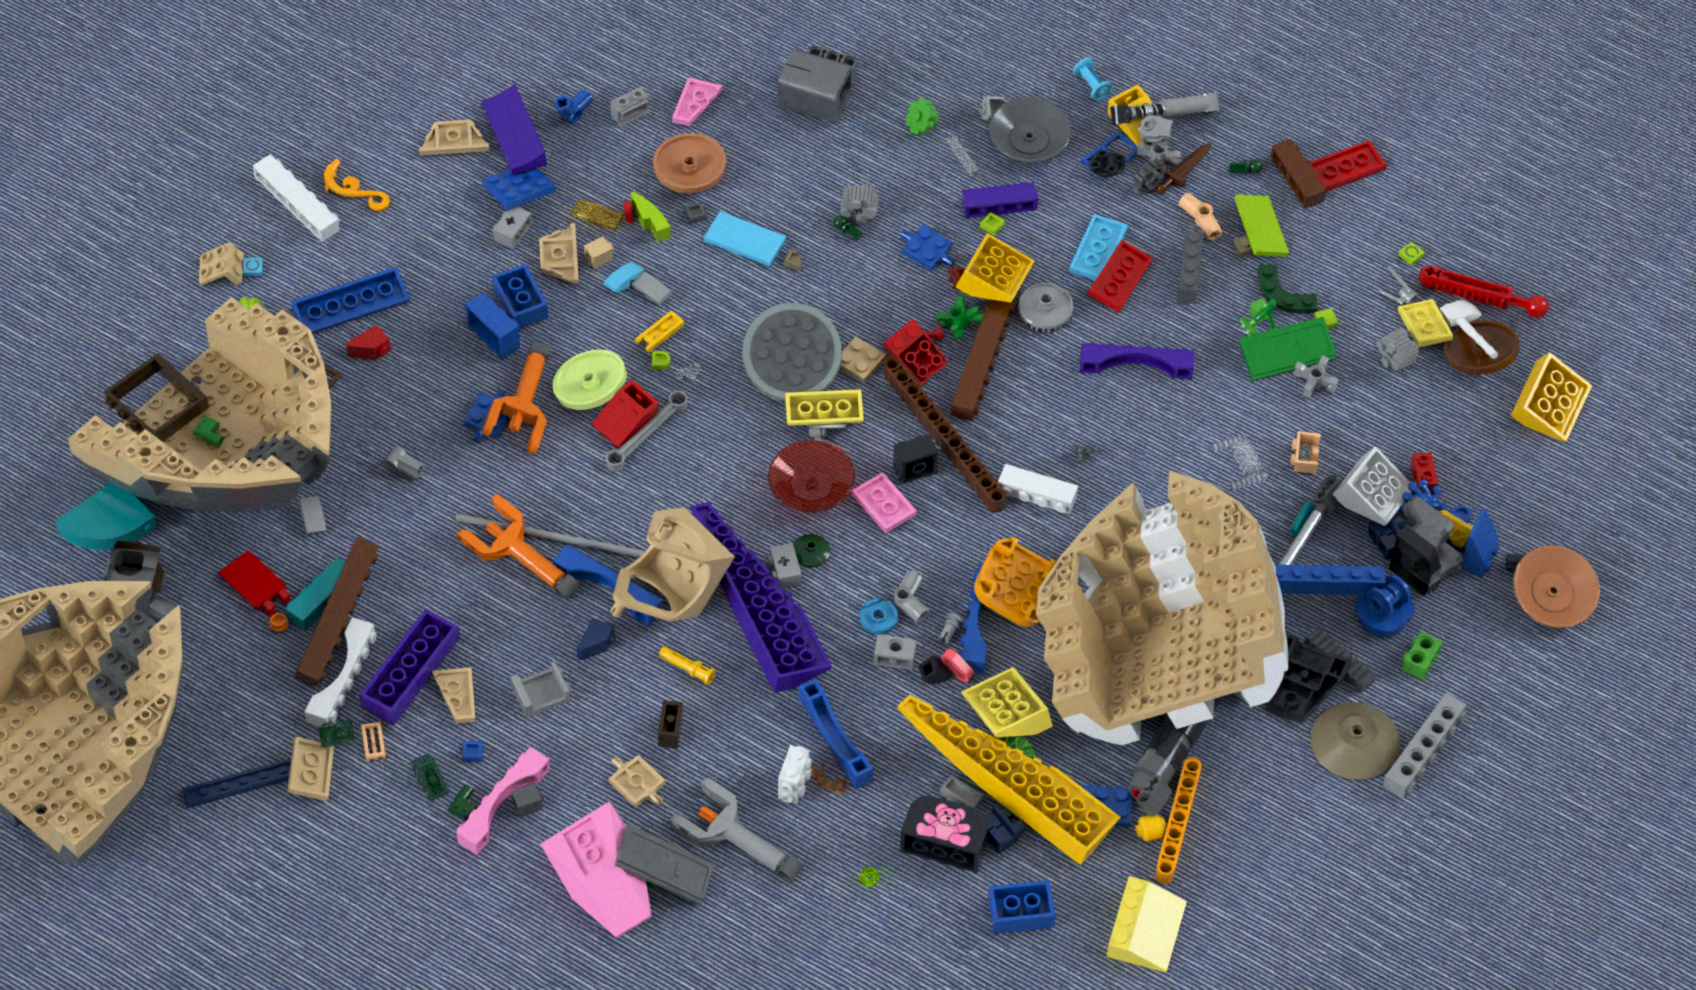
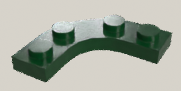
M1258 265L1260 291L1267 301L1271 299L1276 300V308L1289 313H1314L1318 311L1316 294L1290 293L1279 284L1277 265Z

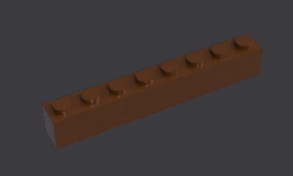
M1014 298L1012 302L989 299L983 320L980 323L951 404V416L973 421L975 414H979L981 406L979 402L984 399L986 393L984 387L990 383V370L994 371L996 365L995 356L1000 354V342H1004L1006 337L1005 328H1009L1011 322L1010 314L1015 312L1016 302H1014Z
M359 537L356 538L296 670L295 678L313 686H316L318 681H323L327 673L324 668L326 664L330 665L334 654L331 652L334 647L338 648L342 637H339L341 630L345 632L349 624V620L346 619L348 614H353L357 606L354 601L356 597L360 598L364 587L361 586L363 581H368L372 571L369 570L371 564L375 565L379 554L376 552L379 546Z

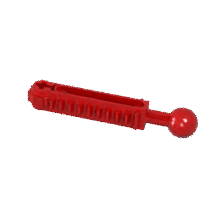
M1430 265L1420 269L1418 281L1425 288L1499 307V310H1508L1509 304L1526 309L1527 313L1533 318L1544 317L1549 311V302L1545 297L1534 295L1528 299L1513 295V288H1509L1508 284L1502 286L1501 284H1494Z

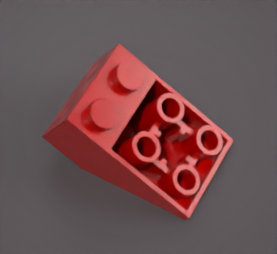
M914 319L909 321L882 344L890 356L900 359L920 386L949 363Z
M630 380L614 395L591 425L619 448L658 413L659 402L634 380Z

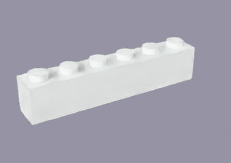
M270 154L253 165L255 178L321 242L340 231L337 215L331 213L323 202L320 203L312 191L309 192L300 180L298 181L294 178L293 173L290 170H286L279 159H275Z

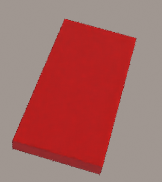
M1370 140L1309 162V166L1316 172L1320 183L1325 185L1326 192L1384 171L1387 168L1386 163Z
M1121 240L1087 294L1119 313L1153 258L1126 241Z

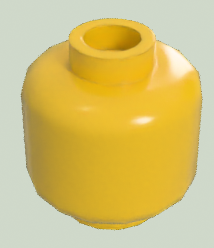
M1158 814L1155 816L1145 815L1138 819V825H1135L1138 837H1142L1144 841L1150 842L1161 839L1164 836L1166 824L1164 818Z

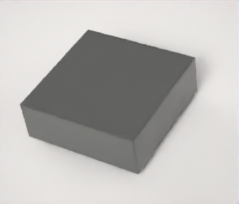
M702 202L684 206V212L690 224L707 220V214Z

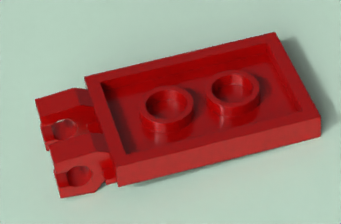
M249 550L218 572L219 577L254 610L257 611L261 608L269 617L277 613L275 605L271 602L273 598L277 597L285 606L292 601L289 598L291 597L290 593L286 590V584Z

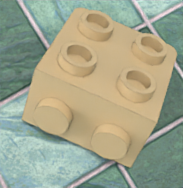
M230 242L203 253L200 257L199 283L205 285L225 276L235 285L241 284L244 253Z

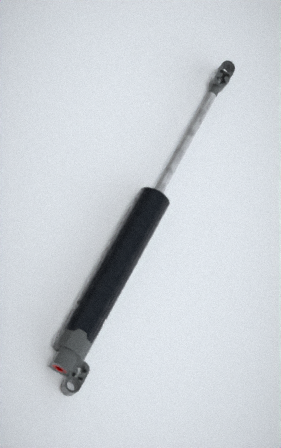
M1336 475L1328 476L1321 483L1313 497L1317 505L1279 564L1292 565L1323 515L1332 513L1338 507L1340 502L1337 501L1333 493L1341 482ZM1224 696L1214 699V712ZM1167 715L1133 769V778L1126 788L1148 816H1155L1162 810L1172 793L1168 786L1169 782L1178 771L1209 720L1176 729Z

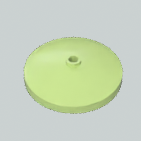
M590 350L580 353L566 361L555 374L553 379L554 394L563 406L570 409L586 410L598 407L610 401L624 386L627 377L626 367L616 353L608 350Z

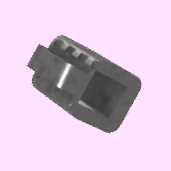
M817 45L810 46L806 52L793 49L778 80V107L836 124L851 94L852 82L856 76V58Z

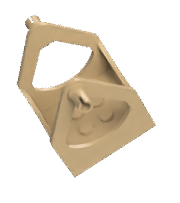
M685 507L655 511L646 536L650 546L635 562L620 570L612 595L615 603L609 612L610 614L613 613L614 617L620 618L627 607L666 621L699 617L735 556ZM630 578H639L655 587L668 600L672 611H665L635 600L628 593Z

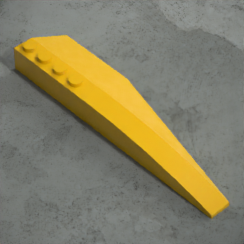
M908 695L897 706V709L964 774L1079 865L1093 853L1121 817L1059 769L1053 766L1048 767L1042 764L1041 760L1035 757L1032 759L1024 755L1023 751L1017 748L1012 749L1007 746V743L979 729L974 730L968 727L967 723L961 720L958 722L950 718L949 714L943 711L938 712L933 709V706L911 695Z

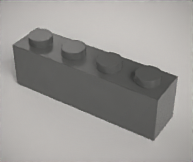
M1185 232L1177 298L1179 303L1196 304L1204 238L1203 232Z

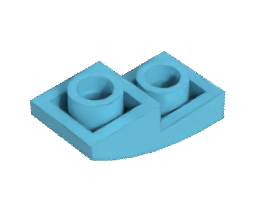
M632 262L627 263L613 272L604 281L603 285L613 292H620L629 288L630 281L635 280L644 269Z

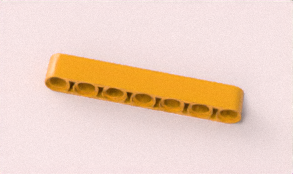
M1195 757L1185 760L1156 868L1155 877L1161 884L1170 883L1175 874L1200 778L1201 762Z

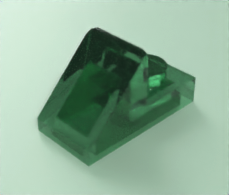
M352 720L321 724V727H319L321 747H329L353 740Z

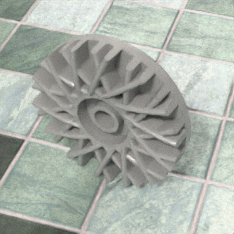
M1051 283L1034 284L1025 289L1019 297V318L1022 317V323H1025L1026 327L1028 324L1031 325V330L1035 328L1036 332H1038V328L1042 329L1043 333L1045 331L1050 333V329L1053 328L1056 332L1057 329L1061 330L1063 324L1065 327L1069 324L1070 318L1073 315V300L1070 294L1058 285Z

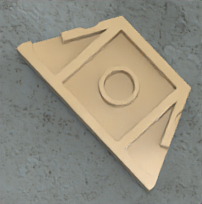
M471 119L439 121L433 123L431 131L425 138V143L419 148V155L490 151L488 142L484 141L482 134L475 128Z
M575 223L569 225L570 228L563 231L559 229L551 235H546L539 239L541 273L579 284Z

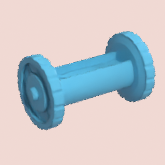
M1084 58L1074 66L1073 74L1079 78L1084 77L1093 89L1091 97L1095 101L1102 100L1112 92L1113 85L1109 81H1102L1093 70L1095 62L1092 58Z

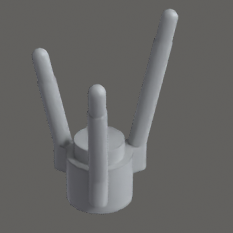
M1388 267L1391 274L1403 286L1398 293L1400 298L1383 290H1379V293L1397 301L1401 305L1405 303L1412 304L1417 299L1418 294L1404 282L1395 270Z
M847 423L810 425L809 435L815 438L814 442H820L838 450L851 453V450L822 439V437H826L827 429L845 428L848 425Z

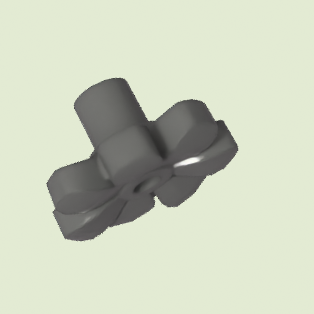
M1072 445L1071 450L1078 453L1077 461L1084 462L1086 455H1095V451L1091 448Z

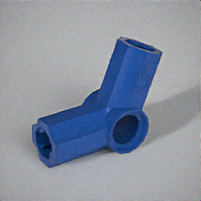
M580 90L572 99L566 95L558 96L555 100L558 115L573 124L580 119L582 111L593 102V97L586 90Z

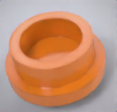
M282 613L272 615L269 620V626L275 632H282L289 625L288 618Z

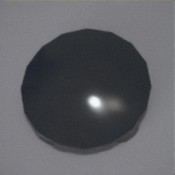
M1100 150L1097 152V156L1090 161L1089 167L1098 176L1111 177L1120 174L1126 164L1122 154L1108 153L1106 150Z

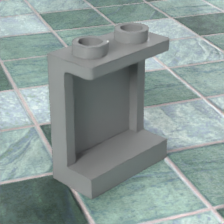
M555 661L551 662L550 669L520 679L518 674L510 677L511 688L526 718L570 702L569 694L572 693L571 687L568 682H564L562 668L557 667Z

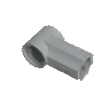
M394 447L383 461L384 466L392 472L400 471L414 479L419 478L424 469L423 463L409 457L399 447Z

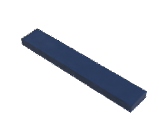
M291 758L182 788L187 808L288 781Z

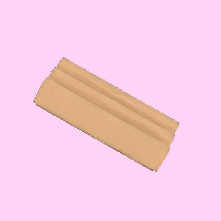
M381 722L362 724L361 730L366 762H370V759L376 761L381 757L386 759ZM375 727L378 729L381 752L378 753L373 729ZM365 729L370 730L372 754H369Z

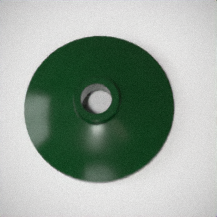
M816 534L803 535L793 544L798 563L805 567H818L824 564L830 556L829 543L826 539Z

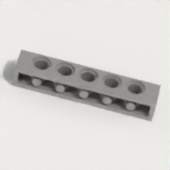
M1446 693L1386 774L1383 787L1402 798L1408 792L1412 793L1416 786V780L1418 778L1422 779L1427 770V765H1432L1435 761L1437 751L1443 750L1448 736L1452 737L1454 735L1458 722L1462 723L1466 718L1467 713L1465 709L1467 704Z

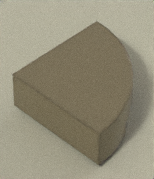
M790 249L784 260V266L801 272L802 260L795 250Z

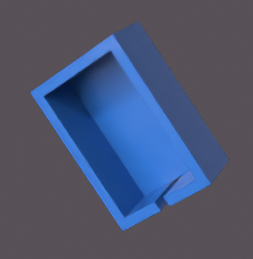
M482 292L465 304L467 326L502 360L520 349L518 323L514 319L511 320L505 310L499 308L491 297H487Z

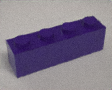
M1023 182L1020 184L962 190L961 202L966 219L987 216L990 212L995 215L1036 211L1038 197L1035 183Z

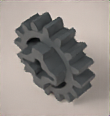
M1157 158L1143 164L1142 168L1136 172V178L1132 180L1134 182L1132 184L1133 189L1141 195L1155 189L1156 185L1162 181L1163 174L1166 173L1165 169L1167 167Z

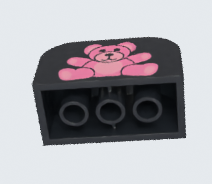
M934 796L920 797L911 804L901 830L900 852L978 873L987 844V818L980 810L970 807L965 803L959 804L947 798Z

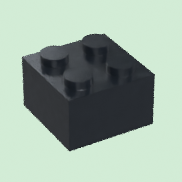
M930 434L918 436L909 441H901L894 445L893 468L901 484L937 474L938 451Z

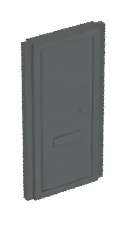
M629 823L624 829L615 860V866L700 906L705 898L713 869V863Z

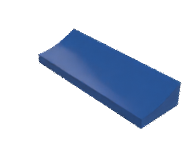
M396 266L291 301V309L296 319L308 327L312 334L407 303L410 299Z

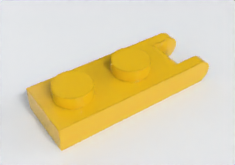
M671 310L635 339V342L637 344L643 341L647 342L649 345L645 350L650 353L684 326V320Z

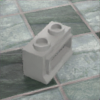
M642 87L610 101L611 116L620 127L651 112L649 96Z

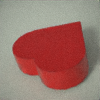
M631 200L624 201L626 222L633 223Z

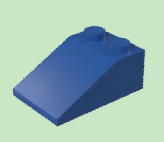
M1484 508L1481 509L1468 537L1461 568L1480 577L1484 576L1485 571H1490L1493 563L1491 558L1492 556H1497L1500 548L1497 545L1499 537Z

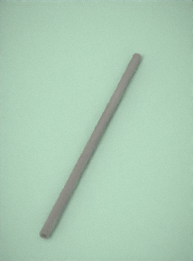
M458 513L456 515V521L487 527V524L493 521ZM493 521L503 530H506L510 525L508 523ZM524 527V535L640 557L645 552L644 550Z

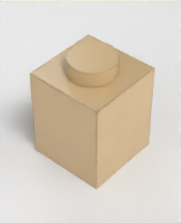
M603 236L584 245V256L593 269L613 260L614 248Z

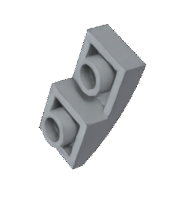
M644 271L631 283L633 289L645 294L648 300L658 305L665 301L672 293L660 281Z
M319 497L300 498L299 504L302 518H304L306 535L326 532Z

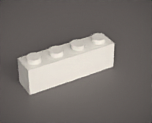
M1005 464L998 481L1006 496H1011L1024 502H1031L1040 507L1051 508L1060 513L1070 514L1077 498L1078 485Z

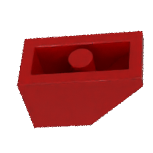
M376 325L346 343L347 355L349 357L376 360L391 351L390 339Z

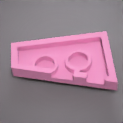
M688 78L673 114L672 122L690 126L723 90V85Z

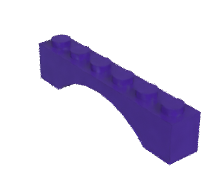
M1081 343L1080 373L1099 374L1117 365L1142 364L1157 368L1172 378L1192 379L1194 350Z

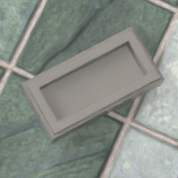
M953 775L940 788V793L959 804L965 803L973 808H977L984 799L983 794Z

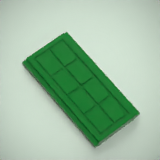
M1324 317L1239 338V344L1252 381L1293 371L1297 362L1308 367L1319 364L1322 356L1328 357L1329 361L1337 359Z

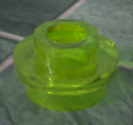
M866 867L861 870L859 880L864 886H874L879 881V873L873 867Z

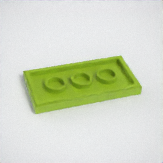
M1237 194L1234 199L1254 255L1287 257L1289 251L1269 196Z

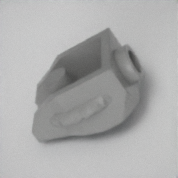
M986 96L979 106V113L987 123H990L992 114L1002 104L1010 100L999 96Z
M1148 115L1141 121L1138 127L1141 140L1144 143L1169 140L1174 121L1160 116Z

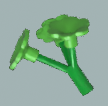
M1264 299L1251 302L1249 315L1254 318L1251 320L1244 317L1240 318L1241 325L1248 334H1258L1255 326L1263 319L1266 320L1268 318L1271 326L1269 329H1277L1271 313L1277 304L1276 300L1271 299L1269 303H1266Z

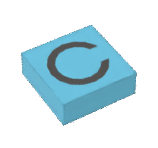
M244 258L243 276H262L263 259Z

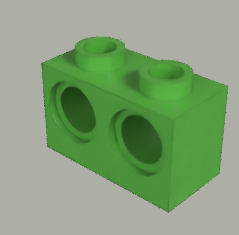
M1421 631L1418 638H1413L1410 645L1411 650L1409 652L1406 651L1402 657L1401 662L1404 663L1402 671L1424 680L1441 651L1443 641Z

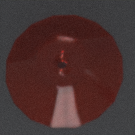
M804 440L792 443L777 453L770 463L767 479L772 493L782 504L796 511L816 513L830 510L845 501L854 487L855 471L851 459L840 448L826 441Z

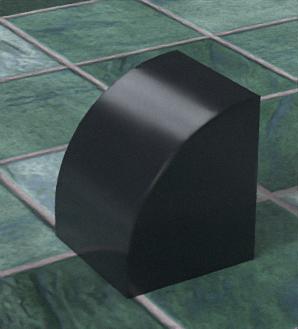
M931 656L919 665L922 680L925 683H942L953 677L951 671L942 662L941 658Z

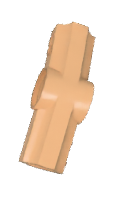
M1191 193L1184 194L1179 201V206L1195 218V223L1201 227L1207 240H1217L1222 235V230L1212 213V206L1208 203L1200 202Z

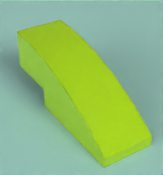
M631 192V205L643 230L651 229L657 242L670 239L671 227L663 214L643 196L636 192Z

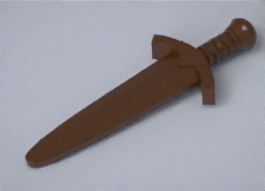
M1207 143L1198 148L1170 172L1166 168V173L1163 174L1166 180L1156 186V192L1161 195L1164 194L1171 184L1186 186V178L1184 177L1206 155L1211 144Z

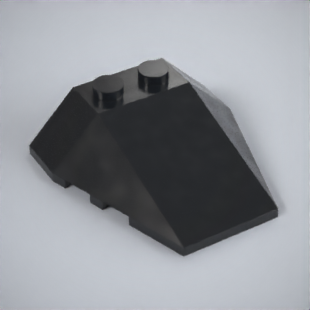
M1286 633L1288 670L1284 671L1283 679L1274 696L1269 702H1266L1265 709L1302 725L1344 679L1352 660L1336 653L1331 655L1302 643L1297 637Z

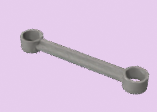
M683 391L672 392L669 395V403L619 450H611L606 454V467L613 472L621 471L625 467V459L675 412L686 410L688 406L686 393ZM674 399L684 400L682 404L672 403ZM612 458H619L622 460L620 463L617 464L609 462V460Z

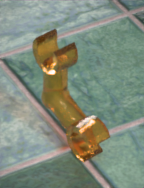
M820 763L821 770L819 771L815 770L813 765L811 766L812 775L817 778L821 789H834L837 793H845V788L838 786L846 785L845 779L840 778L836 781H826L824 765Z

